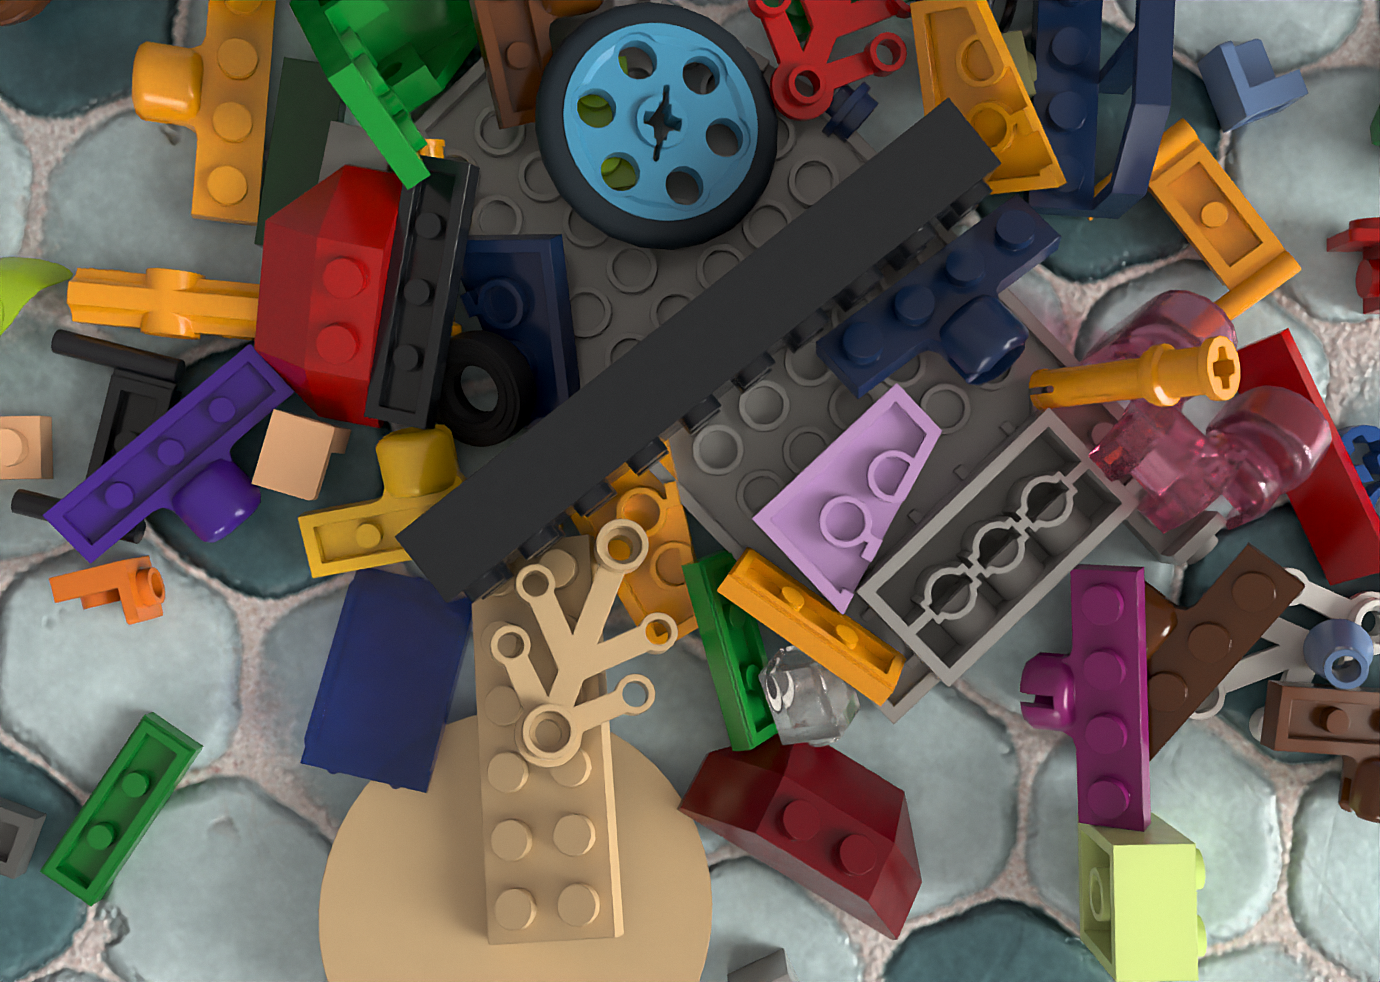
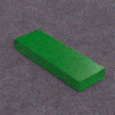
M720 549L681 567L732 750L744 751L755 748L785 729L786 725L782 710L776 709L769 698L767 679L770 666L757 619L717 592V589L737 562L733 558L732 552L728 553L726 549Z
M156 713L145 714L40 872L88 905L93 906L99 902L204 746Z

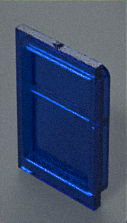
M374 568L356 570L354 580L349 584L308 723L304 737L305 748L300 763L326 769L330 774L343 773L386 783L393 789L403 787L428 793L473 626L471 601L466 597L446 603L431 582L425 581L422 577L412 578Z

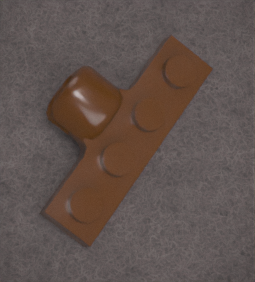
M469 0L499 129L535 122L536 95L545 66L553 55L549 38L550 24L558 19L594 12L599 9L604 0Z
M1249 542L1202 597L1189 607L1176 605L1145 581L1149 762L1305 588L1303 582Z
M1268 680L1260 744L1274 751L1341 755L1343 763L1338 793V803L1341 809L1350 813L1354 811L1358 818L1380 824V688L1356 687L1353 689H1341L1329 684Z

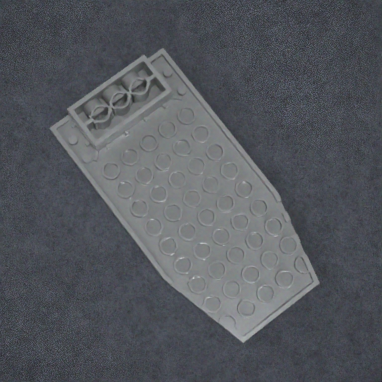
M604 0L599 9L594 12L555 20L550 24L549 38L553 54L561 41L586 19L610 8L641 2L673 4L667 0ZM629 47L619 52V57H627L629 77L638 80L652 75V61L642 49ZM746 47V50L756 60L770 88V79L776 68L769 64L770 60L751 48ZM483 58L474 64L414 122L424 139L445 140L444 159L471 163L480 167L469 228L470 235L562 234L580 389L878 154L856 130L845 143L834 133L828 138L822 132V129L831 117L825 112L813 120L800 122L785 117L775 107L778 120L777 156L769 183L753 210L730 231L704 244L675 250L640 248L611 238L583 220L558 193L542 162L535 132V122L499 129ZM693 62L683 67L682 76L684 83L691 91L702 95L713 92L715 79L707 66L702 63ZM796 78L795 87L797 91L803 96L811 97L813 87ZM664 91L662 103L650 120L644 121L645 124L654 127V138L657 139L653 152L654 161L656 159L655 151L667 133L674 130V128L664 124V114L661 113L665 100ZM723 124L708 126L706 142L709 148L715 154L722 157L735 155L738 148L735 133ZM677 171L667 176L666 190L673 201L681 205H691L697 201L699 194L698 184L691 175ZM941 223L935 227L939 234L908 265L898 272H895L890 264L884 267L881 273L885 277L875 285L876 289L859 304L846 313L843 312L839 305H836L826 313L830 321L823 326L824 330L806 346L793 354L786 345L773 355L772 358L776 362L771 367L773 371L753 388L742 395L734 386L719 398L718 401L722 405L719 408L721 412L704 427L691 436L683 427L671 436L669 442L678 481L660 462L649 469L663 485L664 483L677 481L682 505L728 553L732 552L733 558L736 561L747 547L752 548L830 603L751 518L894 384L897 383L942 432L905 501L901 503L882 539L881 546L872 562L866 568L853 593L854 596L844 614L899 651L906 658L893 693L881 707L872 701L893 724L903 717L939 681L950 687L1141 504L1134 495L1172 459L1117 401L1053 409L1045 408L1042 410H1038L1033 405L1030 395L1053 392L1052 386L1029 388L1030 377L1034 371L1043 368L1055 369L1082 365L1008 288L998 294L999 300L1028 328L1029 337L1025 342V350L1021 356L996 379L982 386L967 384L940 354L928 350L915 356L861 398L857 399L817 356L816 341L958 237L952 230L947 232Z

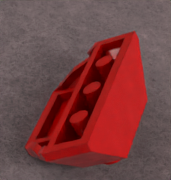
M345 164L265 220L254 349L264 358L319 417L381 428L384 421L364 417L403 184L395 172Z

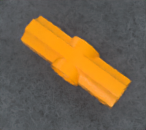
M77 268L75 276L68 282L67 304L72 313V321L80 324L140 329V333L176 339L200 340L201 335L255 341L260 284L210 280L201 274L165 268H147L146 274L113 269Z

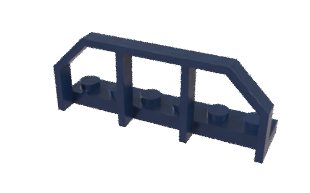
M1033 0L1031 54L1036 63L1037 80L1034 81L1036 94L1030 100L1067 181L1066 184L1058 188L1023 192V200L1038 214L1119 219L1146 195L1171 107L1175 0H1136L1135 27L1101 70L1100 51L1103 0ZM1132 86L1131 105L1111 181L1094 197L1098 93L1124 95Z

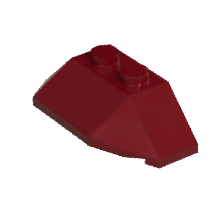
M799 726L778 732L751 750L733 751L732 747L729 746L705 755L677 808L678 811L889 939L898 940L922 884L905 791Z

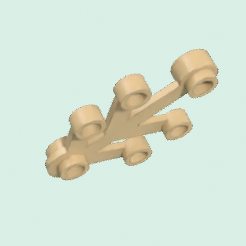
M615 519L605 524L599 531L593 547L594 557L599 567L573 634L554 594L555 578L553 573L543 565L530 564L521 569L516 577L514 584L516 597L524 605L530 606L558 670L548 696L528 658L531 641L527 632L521 627L506 625L499 628L492 636L489 647L490 655L495 663L506 669L523 709L514 729L515 744L522 757L535 766L553 768L566 763L577 753L581 745L583 732L623 714L628 716L640 715L647 711L655 700L653 683L644 675L630 674L616 684L613 692L573 707L583 680L646 652L654 655L662 654L675 644L678 637V628L675 621L665 613L655 612L647 615L638 627L598 644L624 574L636 570L648 553V537L643 528L632 520ZM613 540L624 541L630 548V557L626 560L612 558L608 552V543ZM529 575L541 576L547 584V591L541 596H530L523 589L522 582L524 578ZM657 622L666 628L668 639L665 644L656 645L647 639L646 627L649 623ZM513 635L521 641L523 651L518 657L506 658L500 654L497 643L503 636ZM636 683L644 689L645 701L642 706H629L624 701L622 692L626 684ZM550 721L558 726L560 739L556 745L547 747L537 741L535 730L541 722Z

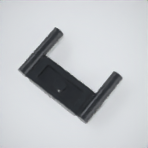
M58 329L54 333L51 342L53 353L114 368L86 475L87 479L180 402L182 392L177 391V387L184 377L186 365L182 359L63 329ZM18 489L12 498L11 510L16 514L47 521L42 515L57 504L61 498ZM143 519L120 540L138 544L145 533V520Z

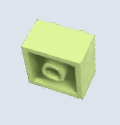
M1151 813V824L1144 832L1078 823L1081 941L1115 982L1199 981L1198 957H1203L1206 953L1207 937L1203 920L1197 915V890L1202 889L1205 884V865L1202 854L1196 848V844L1154 813Z

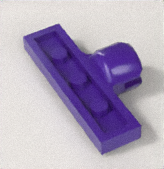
M248 344L42 516L90 564L150 513L160 508L173 511L200 540L209 543L219 541L251 516L261 503L260 488L257 485L251 484L252 480L233 461L230 449L238 439L291 396L294 391L264 358L257 353L254 347Z

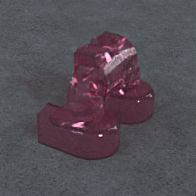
M1169 290L1156 295L1106 331L1080 361V366L1140 358L1144 351L1155 344L1166 343L1172 345L1175 349L1201 346L1205 339L1221 335L1227 337L1233 343L1235 349H1237L1238 340L1234 325L1226 313L1207 297L1188 290ZM1261 386L1247 390L1226 402L1207 426L1206 435L1182 412L1185 403L1195 396L1181 397L1178 403L1167 407L1155 406L1145 398L1130 400L1123 416L1088 457L1105 473L1104 477L1111 482L1122 478L1128 473L1134 477L1147 491V494L1143 497L1136 510L1143 516H1147L1163 534L1197 516L1221 494L1233 506L1232 510L1225 517L1227 520L1225 525L1229 531L1263 517L1280 495L1297 488L1307 480L1328 453L1332 436L1326 418L1319 408L1304 396L1283 387Z

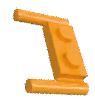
M1181 118L1164 131L1147 189L1220 283L1229 290L1175 330L1185 345L1190 348L1198 346L1205 339L1300 272L1301 267L1294 257L1285 250L1281 242L1206 146L1199 140L1194 129L1184 118ZM1112 173L1094 186V197L1111 181ZM1086 217L1089 221L1093 219L1092 217Z

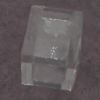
M794 645L781 647L758 675L782 745L808 742L810 746L820 747L834 743L844 735L861 708L855 688Z

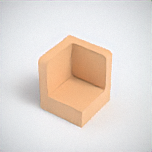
M273 409L251 484L305 500H316L321 490L331 453L345 454L352 430L292 412Z

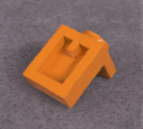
M149 555L49 578L55 603L80 598L84 610L121 601L128 625L163 616L161 604L165 600V586L160 572L155 567H152Z

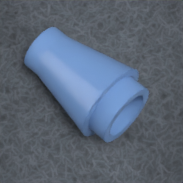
M1330 619L1317 624L1309 631L1304 641L1303 655L1307 665L1315 674L1328 680L1338 688L1353 689L1363 684L1367 679L1369 666L1374 655V647L1369 634L1360 625L1346 619ZM1339 657H1353L1352 660L1345 661L1342 665H1332Z

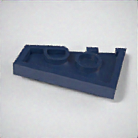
M562 234L468 235L461 282L466 293L459 296L469 318L477 316L483 331L493 332L510 341L528 362L535 380L536 402L533 413L523 428L531 429L579 391L581 387Z

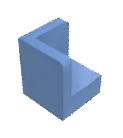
M1253 39L1235 47L1232 41L1219 44L1197 63L1223 133L1281 112L1309 94L1300 69L1277 78L1275 77L1266 50L1260 39Z

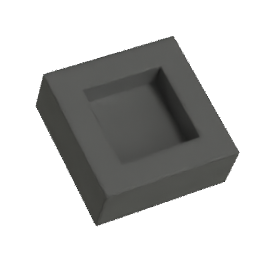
M0 797V875L15 879L27 871L47 814Z

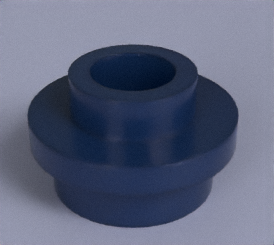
M865 81L856 90L849 85L842 86L833 96L829 108L825 111L831 119L822 129V132L828 138L834 133L845 143L878 106L879 103L868 94L871 87Z

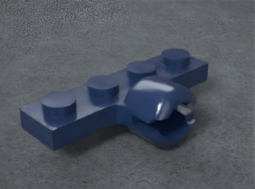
M1016 194L816 341V354L857 399L861 398L915 356L928 350L940 354L967 384L985 385L999 377L1016 362L1025 350V342L1029 337L1028 328L999 300L998 294L1057 251L1062 236Z

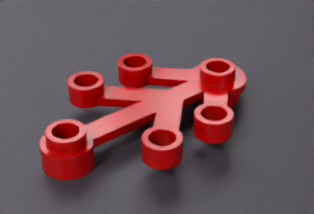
M748 0L751 12L761 19L778 63L770 79L771 99L778 111L791 120L805 122L817 118L829 108L835 89L871 75L877 77L889 76L901 68L906 61L907 48L904 41L894 33L884 32L867 43L863 52L827 63L836 39L895 16L902 19L911 18L910 5L906 4L903 0H859L850 4L851 0H800L811 28L803 50L785 11L789 7L791 0H779V5L775 8L765 5L762 0ZM878 45L886 46L891 51L893 57L891 65H886L878 59L876 53ZM797 76H804L810 80L813 86L811 97L803 96L797 91L795 87Z

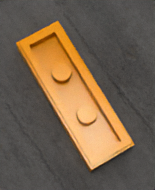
M748 547L745 549L717 589V592L881 707L895 689L906 661L905 656L846 614L842 615L832 604L758 552Z

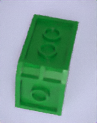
M291 0L289 5L328 81L407 190L429 177L431 174L417 152L428 144L412 121L410 112L444 90L477 44L478 37L469 0Z

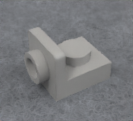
M1163 467L1134 495L1141 504L1122 522L1160 563L1180 566L1185 562L1188 565L1194 564L1210 553L1218 543V538L1215 534L1227 523V520L1218 511H1206Z

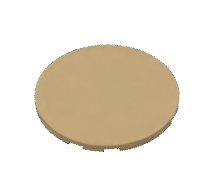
M477 715L447 724L421 737L383 766L355 800L336 834L322 879L318 909L319 942L327 981L699 982L708 953L713 903L708 863L697 827L692 818L677 810L682 799L656 765L634 746L610 732L624 935L616 938L488 945Z

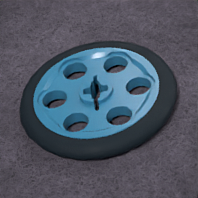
M641 2L615 6L588 18L561 41L545 66L536 95L535 132L542 162L558 193L583 220L611 238L640 248L675 250L704 244L730 231L753 210L769 183L777 156L778 120L774 103L771 99L770 88L756 60L733 34L709 17L681 6ZM629 47L642 49L652 61V75L638 80L626 75L619 65V52ZM693 62L702 63L707 66L715 79L713 92L702 95L691 91L684 83L682 76L683 67ZM664 91L665 100L661 113L664 114V124L674 128V130L669 131L655 151L656 159L654 161L653 152L657 139L654 138V127L645 124L644 121H649L663 101L662 94ZM586 95H598L604 98L612 110L611 123L602 128L587 125L577 112L578 100ZM723 124L735 133L738 141L735 155L722 157L715 154L709 148L706 142L708 126ZM618 157L631 164L636 174L633 188L626 191H617L610 188L604 182L601 175V165L606 159ZM682 171L695 179L699 190L698 199L695 203L681 205L670 198L665 185L667 176L670 173Z

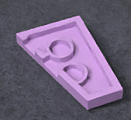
M896 383L751 519L843 615L854 596L853 593L869 563L874 559L887 529L901 503L905 501L942 430Z

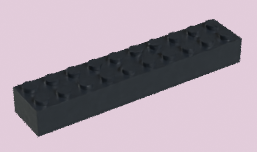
M948 97L398 533L395 538L446 603L466 597L472 604L481 598L483 600L515 576L508 566L522 555L526 560L532 557L536 559L559 542L566 535L559 525L577 512L580 517L586 516L588 518L618 494L611 485L630 469L639 477L668 455L669 451L664 442L684 427L691 436L721 412L719 408L722 407L718 399L734 386L743 395L773 371L771 367L776 362L772 356L787 345L791 352L795 354L824 330L823 326L830 321L826 313L836 305H839L843 312L846 313L876 289L875 285L885 277L881 273L884 267L890 264L895 272H898L913 261L927 248L926 245L939 234L935 229L938 224L941 223L948 232L979 207L978 203L993 191L986 181L1000 166V160Z

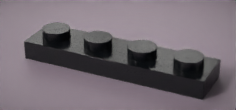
M420 155L431 175L409 190L402 184L364 417L426 430L435 429L480 167L471 163Z

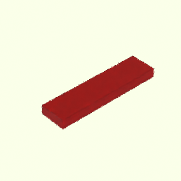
M1289 328L1236 349L1240 363V382L1237 391L1330 586L1379 573L1380 519Z

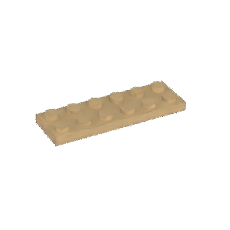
M589 534L564 537L536 559L532 557L526 560L523 555L508 566L515 576L483 600L481 598L472 604L488 945L616 938L624 935L609 721L583 732L581 745L577 753L566 763L553 768H542L529 763L519 753L514 739L516 721L523 712L522 706L506 669L494 662L489 650L492 636L499 628L506 625L521 627L527 632L531 641L528 658L547 696L549 695L558 670L530 606H526L518 600L514 591V584L518 573L525 566L540 564L547 567L554 575V594L573 634L599 567L593 551L595 540ZM529 575L522 582L523 589L530 596H541L547 591V584L541 576ZM603 631L598 644L604 642ZM513 635L503 636L497 643L498 651L506 658H516L523 651L521 641ZM606 670L583 680L573 707L607 694ZM544 721L537 725L535 736L541 745L550 747L558 743L560 730L555 723Z

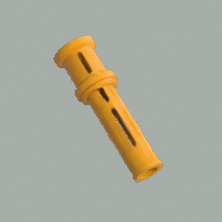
M1221 335L1205 339L1201 346L1175 349L1170 344H1155L1144 351L1140 358L1075 367L1038 369L1030 377L1029 388L1052 386L1053 392L1030 395V399L1038 410L1120 400H1135L1138 398H1145L1155 406L1167 407L1178 403L1181 397L1206 395L1213 401H1226L1234 397L1238 390L1240 363L1233 343L1227 337Z

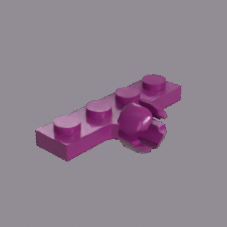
M1078 564L1070 571L1072 650L1068 654L1039 652L1025 663L1021 676L1020 692L1033 694L1035 699L1034 703L1020 702L1021 712L1024 720L1034 729L1060 731L1073 738L1076 747L1078 823L1144 832L1151 824L1144 567Z

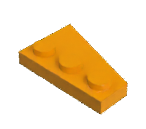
M923 0L910 3L924 116L948 97L1001 162L1000 166L986 181L993 190L989 195L1058 188L1066 184L1067 181L987 0Z

